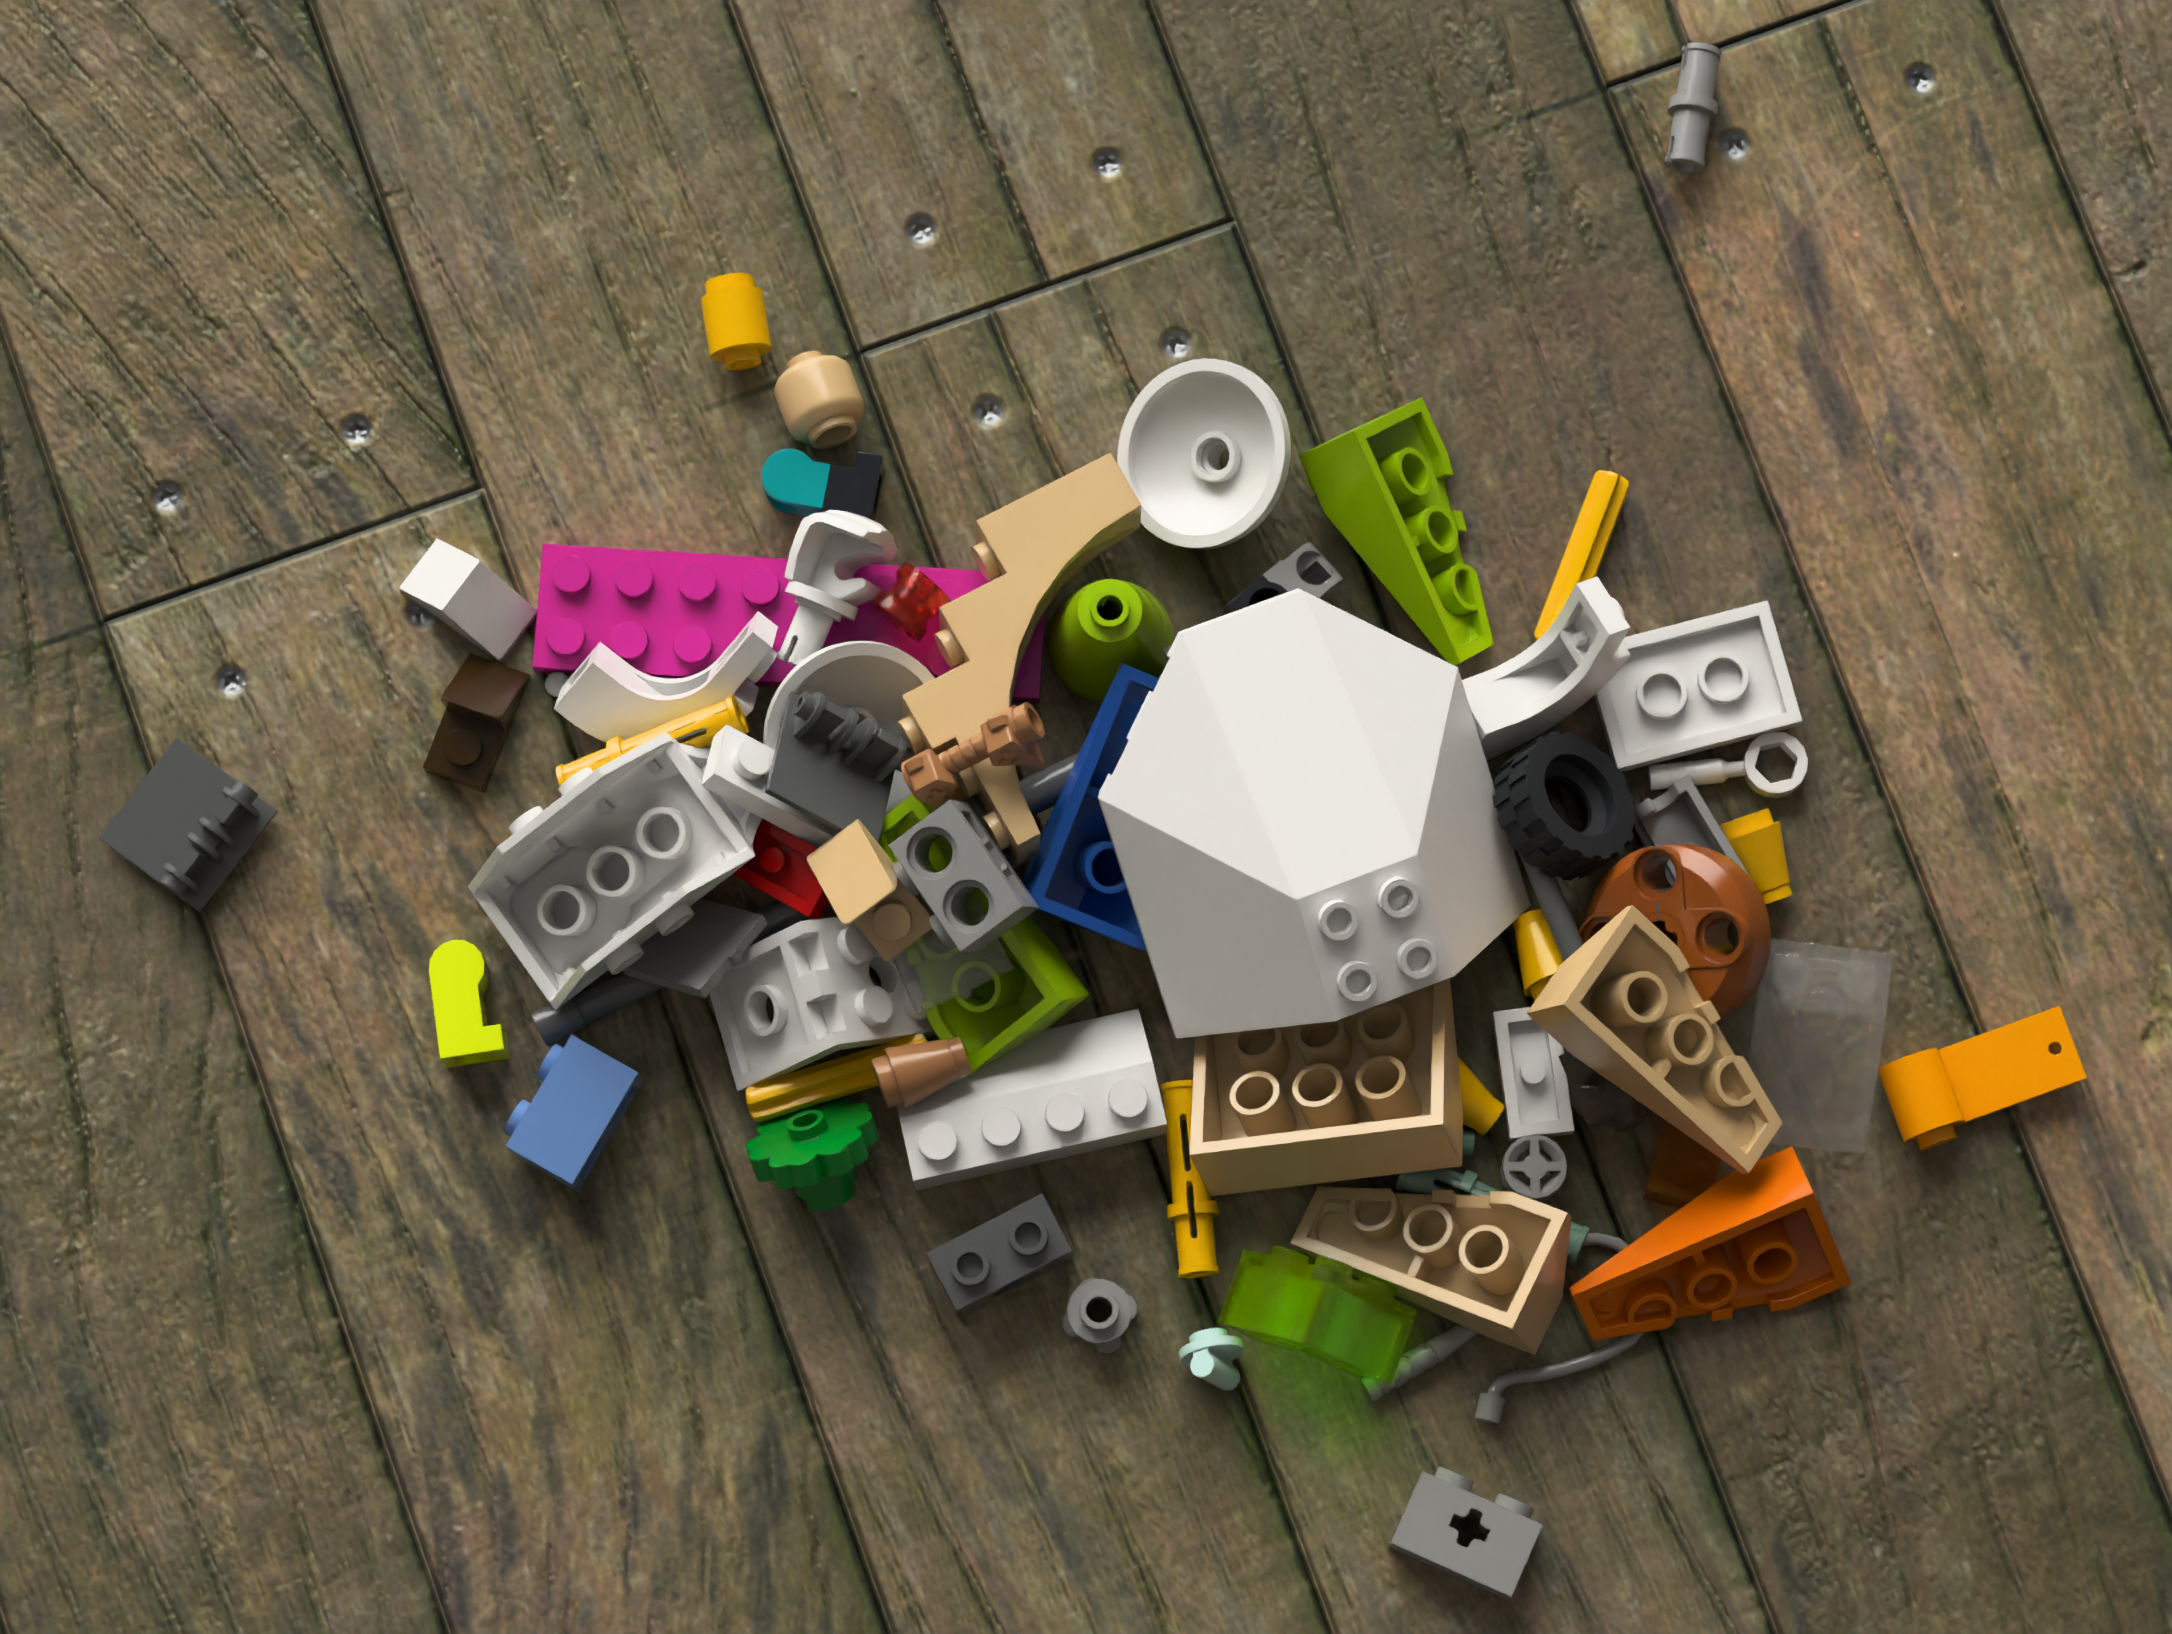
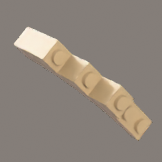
M1111 453L976 520L977 545L971 547V551L982 575L990 582L939 607L940 631L934 634L935 641L946 663L951 668L957 665L960 666L902 695L903 719L897 721V726L901 736L908 741L907 747L911 748L915 755L927 749L933 750L937 755L948 751V749L981 733L980 726L987 722L989 717L1011 707L1018 670L1034 632L1063 588L1096 556L1140 528L1141 503ZM987 758L955 774L965 796L969 798L976 794L987 812V815L981 817L982 824L1000 851L1007 848L1017 866L1040 854L1041 833L1020 789L1015 765L993 766L990 758Z

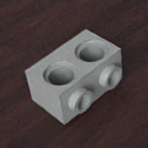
M948 800L888 845L898 859L893 864L895 874L912 895L917 896L921 893L934 912L929 917V922L940 940L950 949L957 946L960 952L978 953L1039 908L967 802ZM944 836L951 844L952 859L944 870L938 872L930 863L929 850L937 838ZM980 889L988 899L989 910L985 919L975 925L968 919L965 913V903L973 891Z

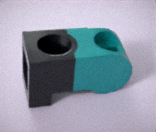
M793 448L774 452L765 461L761 470V478L768 502L776 510L783 513L807 517L814 513L839 510L858 514L875 521L885 468L882 455L858 451L855 467L851 468L812 461L804 452Z

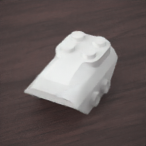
M665 732L597 768L595 771L590 767L578 771L559 787L558 790L562 796L545 810L540 806L528 810L509 826V830L513 835L496 847L468 885L472 894L555 1011L607 970L612 975H615L635 963L644 954L640 947L642 943L658 931L662 936H666L683 926L694 915L693 910L690 908L691 905L755 857L752 845L762 818L701 786L711 747L698 748L681 744Z

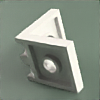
M838 917L800 921L749 946L741 955L742 962L737 966H732L709 993L737 1091H743L750 1085L791 1073L838 1050L885 1044L914 1034H923L925 1038L936 1035L929 1024L923 1003L927 1002V998L916 965H910L906 950L904 949L886 962L854 922L844 926ZM869 966L878 974L881 987L873 984L869 975ZM768 996L774 1006V1019L772 1023L766 1012Z

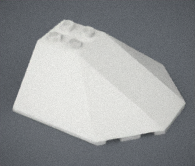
M1299 588L1178 632L1167 654L1170 658L1153 692H1148L1126 737L1129 741L1112 775L1108 773L1099 791V804L1174 1037L1176 1038L1340 1020L1454 977L1531 906L1514 849L1508 842L1509 838L1504 829L1501 830L1497 820L1499 815L1497 808H1494L1493 796L1496 792L1495 787H1493L1492 777L1458 667Z

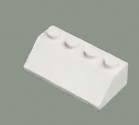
M1139 1009L1046 1029L973 1075L960 1077L959 1080L911 1107L904 1109L903 1104L897 1105L916 1190L1166 1135L1167 1121Z

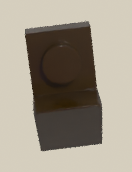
M470 653L442 695L441 701L446 710L423 765L425 772L485 794L528 685L530 675Z

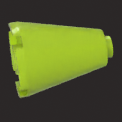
M1104 579L1090 582L1077 588L1058 606L1048 630V654L1057 675L1075 695L1093 703L1102 704L1121 663L1160 678L1167 664L1163 649L1173 644L1174 634L1165 608L1149 591L1128 581Z

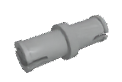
M1695 42L1682 46V61L1677 94L1672 95L1669 99L1668 114L1673 117L1668 153L1665 156L1664 165L1678 173L1697 174L1699 171H1704L1709 124L1717 119L1718 103L1713 98L1722 51L1707 43Z

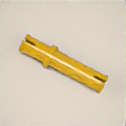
M732 695L724 701L681 718H676L624 740L621 736H616L607 740L606 748L570 763L558 765L556 767V775L559 785L561 786L563 782L578 771L587 767L595 771L597 768L665 732L676 739L701 728H706V730L677 741L678 743L697 748L711 747L713 737L726 724L747 734L749 730L745 715L739 702Z
M1193 1080L1171 1081L1161 1084L1160 1089L1163 1094L1164 1112L1167 1121L1166 1148L1173 1203L1166 1207L1167 1219L1174 1221L1179 1261L1178 1276L1180 1278L1213 1276L1219 1274L1213 1218L1219 1215L1218 1202L1211 1200V1196L1191 1157V1170L1186 1171L1182 1122L1184 1120L1187 1122L1190 1153ZM1189 1187H1193L1197 1226L1196 1238H1193Z

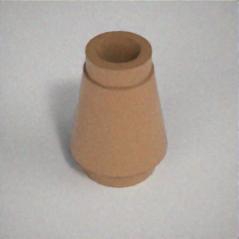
M959 1036L949 1040L942 1039L884 1048L885 1055L871 1059L887 1108L903 1104L904 1109H907L959 1080L960 1077L972 1073Z

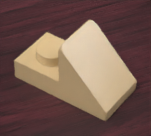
M859 819L855 820L807 856V862L839 920L844 926L854 922L886 962L932 929L929 917L934 912L920 894L914 896L904 887L894 872L893 864L895 863Z

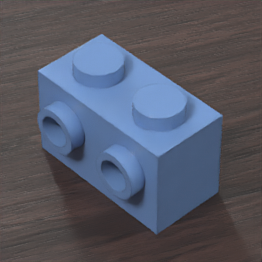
M571 1034L564 1048L555 1044L550 1049L537 1073V1078L543 1080L542 1085L531 1103L523 1099L516 1106L505 1126L504 1133L510 1136L505 1147L513 1156L579 1192L637 1094L643 1080L637 1071Z

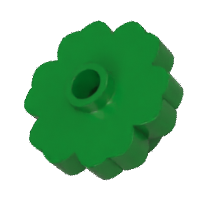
M844 1096L763 1121L756 1128L758 1136L747 1142L745 1147L758 1181L774 1180L779 1189L794 1188L795 1194L805 1200L808 1208L812 1210H828L838 1207L852 1198L855 1193L853 1183L857 1178L855 1166L868 1159L869 1153L867 1148L879 1140V1134L868 1104L863 1102L850 1104L848 1098Z

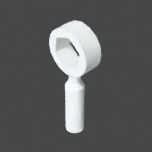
M1771 731L1758 736L1751 742L1743 760L1727 762L1721 758L1648 765V781L1650 790L1669 788L1674 782L1686 775H1689L1694 785L1723 783L1729 777L1744 776L1746 783L1754 792L1764 797L1780 798L1790 795L1800 786L1807 772L1808 758L1804 747L1795 737L1785 732ZM1780 746L1795 761L1791 779L1770 783L1755 768L1759 751Z

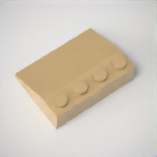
M1450 978L1334 1022L1195 1036L1189 1155L1210 1196L1462 1166L1463 1107Z

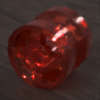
M903 563L896 571V582L888 591H879L871 600L874 608L891 625L917 643L927 634V623L934 615L939 614V607L951 602L940 587L924 573L908 563Z

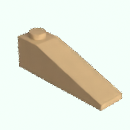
M1317 1187L1290 1244L1297 1250L1474 1332L1535 1355L1563 1298L1572 1217L1568 1212L1509 1191H1490V1196L1457 1195L1453 1190H1432V1194L1394 1193L1390 1188Z

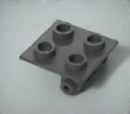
M791 691L788 695L765 793L838 832H841L855 820L859 819L879 843L895 769L902 773L901 763L915 755L911 748L907 747V739L900 735L895 736L882 728H879L874 733L875 722L869 718H865L857 725L859 719L858 712L852 709L846 710L831 702L821 692H816L813 695L803 692L799 695Z
M176 737L99 839L201 913L278 811L259 798L258 794L240 780L236 781Z

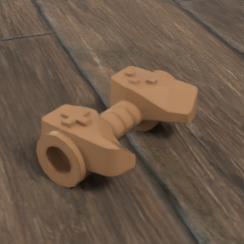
M1028 702L1019 706L1013 705L989 717L987 722L980 726L981 733L948 749V751L937 755L933 750L927 749L902 762V775L913 796L918 801H925L935 810L948 800L963 801V791L955 774L987 758H990L993 766L1024 765L1044 770L1045 763L1040 746L1036 741L1045 736V730L1034 707Z

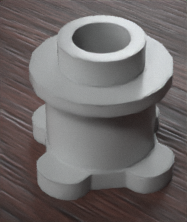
M1097 1278L1086 1279L1070 1296L1067 1313L1062 1318L1063 1330L1069 1337H1081L1084 1341L1094 1343L1100 1353L1111 1354L1119 1349L1121 1345L1120 1336L1128 1328L1130 1320L1134 1319L1137 1315V1304L1135 1299L1126 1294L1115 1282ZM1099 1302L1107 1304L1112 1310L1110 1318L1102 1323L1092 1321L1087 1315L1090 1306Z

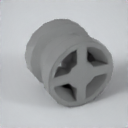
M1533 1134L1519 1138L1510 1145L1502 1159L1500 1168L1502 1186L1506 1191L1517 1193L1541 1203L1548 1201L1556 1195L1565 1180L1567 1171L1565 1154L1558 1143L1547 1136Z

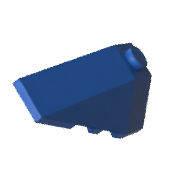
M1121 663L1040 836V854L1031 858L1022 883L1039 906L1035 911L1146 952V946L1099 804L1098 795L1108 773L1112 775L1129 741L1126 737L1148 692H1153L1159 678Z

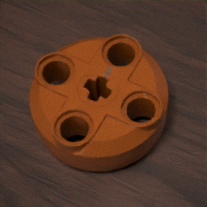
M1672 843L1650 846L1630 853L1605 874L1592 896L1586 920L1579 929L1583 943H1586L1625 907L1633 905L1680 948L1690 965L1685 971L1702 1000H1710L1721 1018L1717 1022L1737 1011L1751 998L1763 979L1768 965L1771 948V928L1767 908L1757 886L1738 864L1712 849L1687 843ZM1668 860L1672 862L1676 870V881L1673 886L1670 885L1665 874ZM1730 922L1734 923L1739 934V943L1736 949L1730 944L1727 935Z

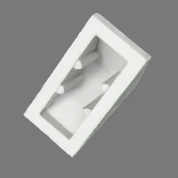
M438 538L399 587L401 592L499 663H502L537 617V610L481 560Z

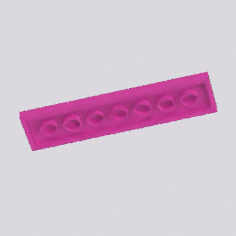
M543 544L532 668L536 673L561 672L572 675L597 644L601 642L628 664L645 674L654 677H672L674 679L692 676L712 665L758 611L778 626L772 648L778 652L798 608V605L793 603L795 598L784 592L789 580L784 578L788 559ZM870 564L855 572L853 578L866 579L879 587L882 593L878 597L856 606L859 610L854 621L841 618L840 622L833 621L822 649L847 641L861 640L884 643L894 646L914 657L935 678L960 666L957 665L951 668L943 658L935 641L934 634L940 631L939 607L990 582L985 579L981 571ZM1045 616L1038 624L1019 667L1012 702L1040 704ZM775 658L766 673L753 684L761 687L778 688L795 666Z

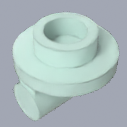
M1209 1328L1193 1333L1189 1337L1190 1343L1179 1350L1181 1364L1190 1367L1195 1376L1224 1391L1236 1388L1240 1381V1373L1233 1366L1232 1360L1244 1353L1242 1339L1237 1336L1228 1335L1227 1330L1224 1328Z

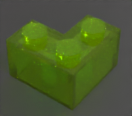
M1273 1245L1270 1255L1243 1249L1218 1323L1261 1343L1305 1353L1343 1372L1392 1384L1417 1310L1393 1299L1396 1288L1364 1276H1360L1358 1281L1352 1279L1354 1272L1352 1266L1329 1257L1318 1255L1315 1264L1311 1265L1308 1264L1309 1257L1281 1246Z

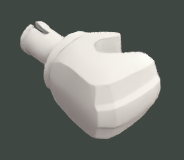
M839 510L814 513L801 521L789 553L784 578L789 580L784 592L795 598L793 603L798 605V608L781 649L777 652V659L796 667L808 656L822 649L833 621L840 622L841 618L854 621L859 610L856 606L870 601L882 593L879 587L866 579L853 578L855 572L862 567L873 563L891 562L897 551L894 536L880 523L858 514Z

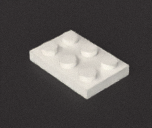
M1768 600L1624 637L1622 642L1628 649L1630 656L1613 678L1594 695L1611 758L1619 772L1752 739L1771 731L1779 732L1798 727L1802 723V717Z

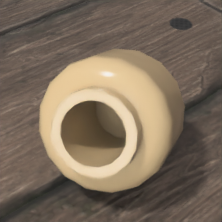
M807 351L793 357L787 363V370L778 378L773 389L791 437L802 443L811 444V447L816 449L831 448L849 440L858 429L857 424L861 421L866 409L847 361L834 355H822L819 351Z

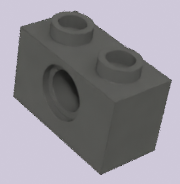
M1043 1193L927 1253L929 1263L959 1319L1073 1260L1072 1249Z

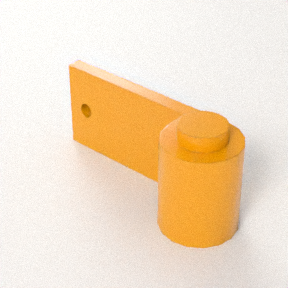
M2060 1006L1939 1050L1938 1048H1930L1916 1052L1877 1069L1903 1142L1907 1143L1917 1140L1920 1150H1926L1957 1138L1954 1130L1956 1126L2087 1079Z

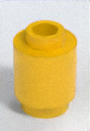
M730 273L707 280L704 284L706 295L701 298V306L710 359L716 362H723L726 370H745L760 365L762 363L761 356L772 350L763 290L755 286L754 276L749 273Z

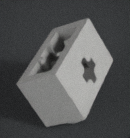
M1438 1467L1434 1476L1422 1471L1389 1544V1548L1508 1601L1514 1593L1543 1526L1530 1519L1534 1509L1516 1499L1499 1493L1494 1503L1470 1492L1474 1482L1451 1470ZM1470 1513L1479 1518L1477 1529L1487 1535L1484 1541L1473 1539L1467 1547H1464L1456 1542L1459 1532L1455 1528L1450 1527L1449 1524L1452 1519L1462 1522Z

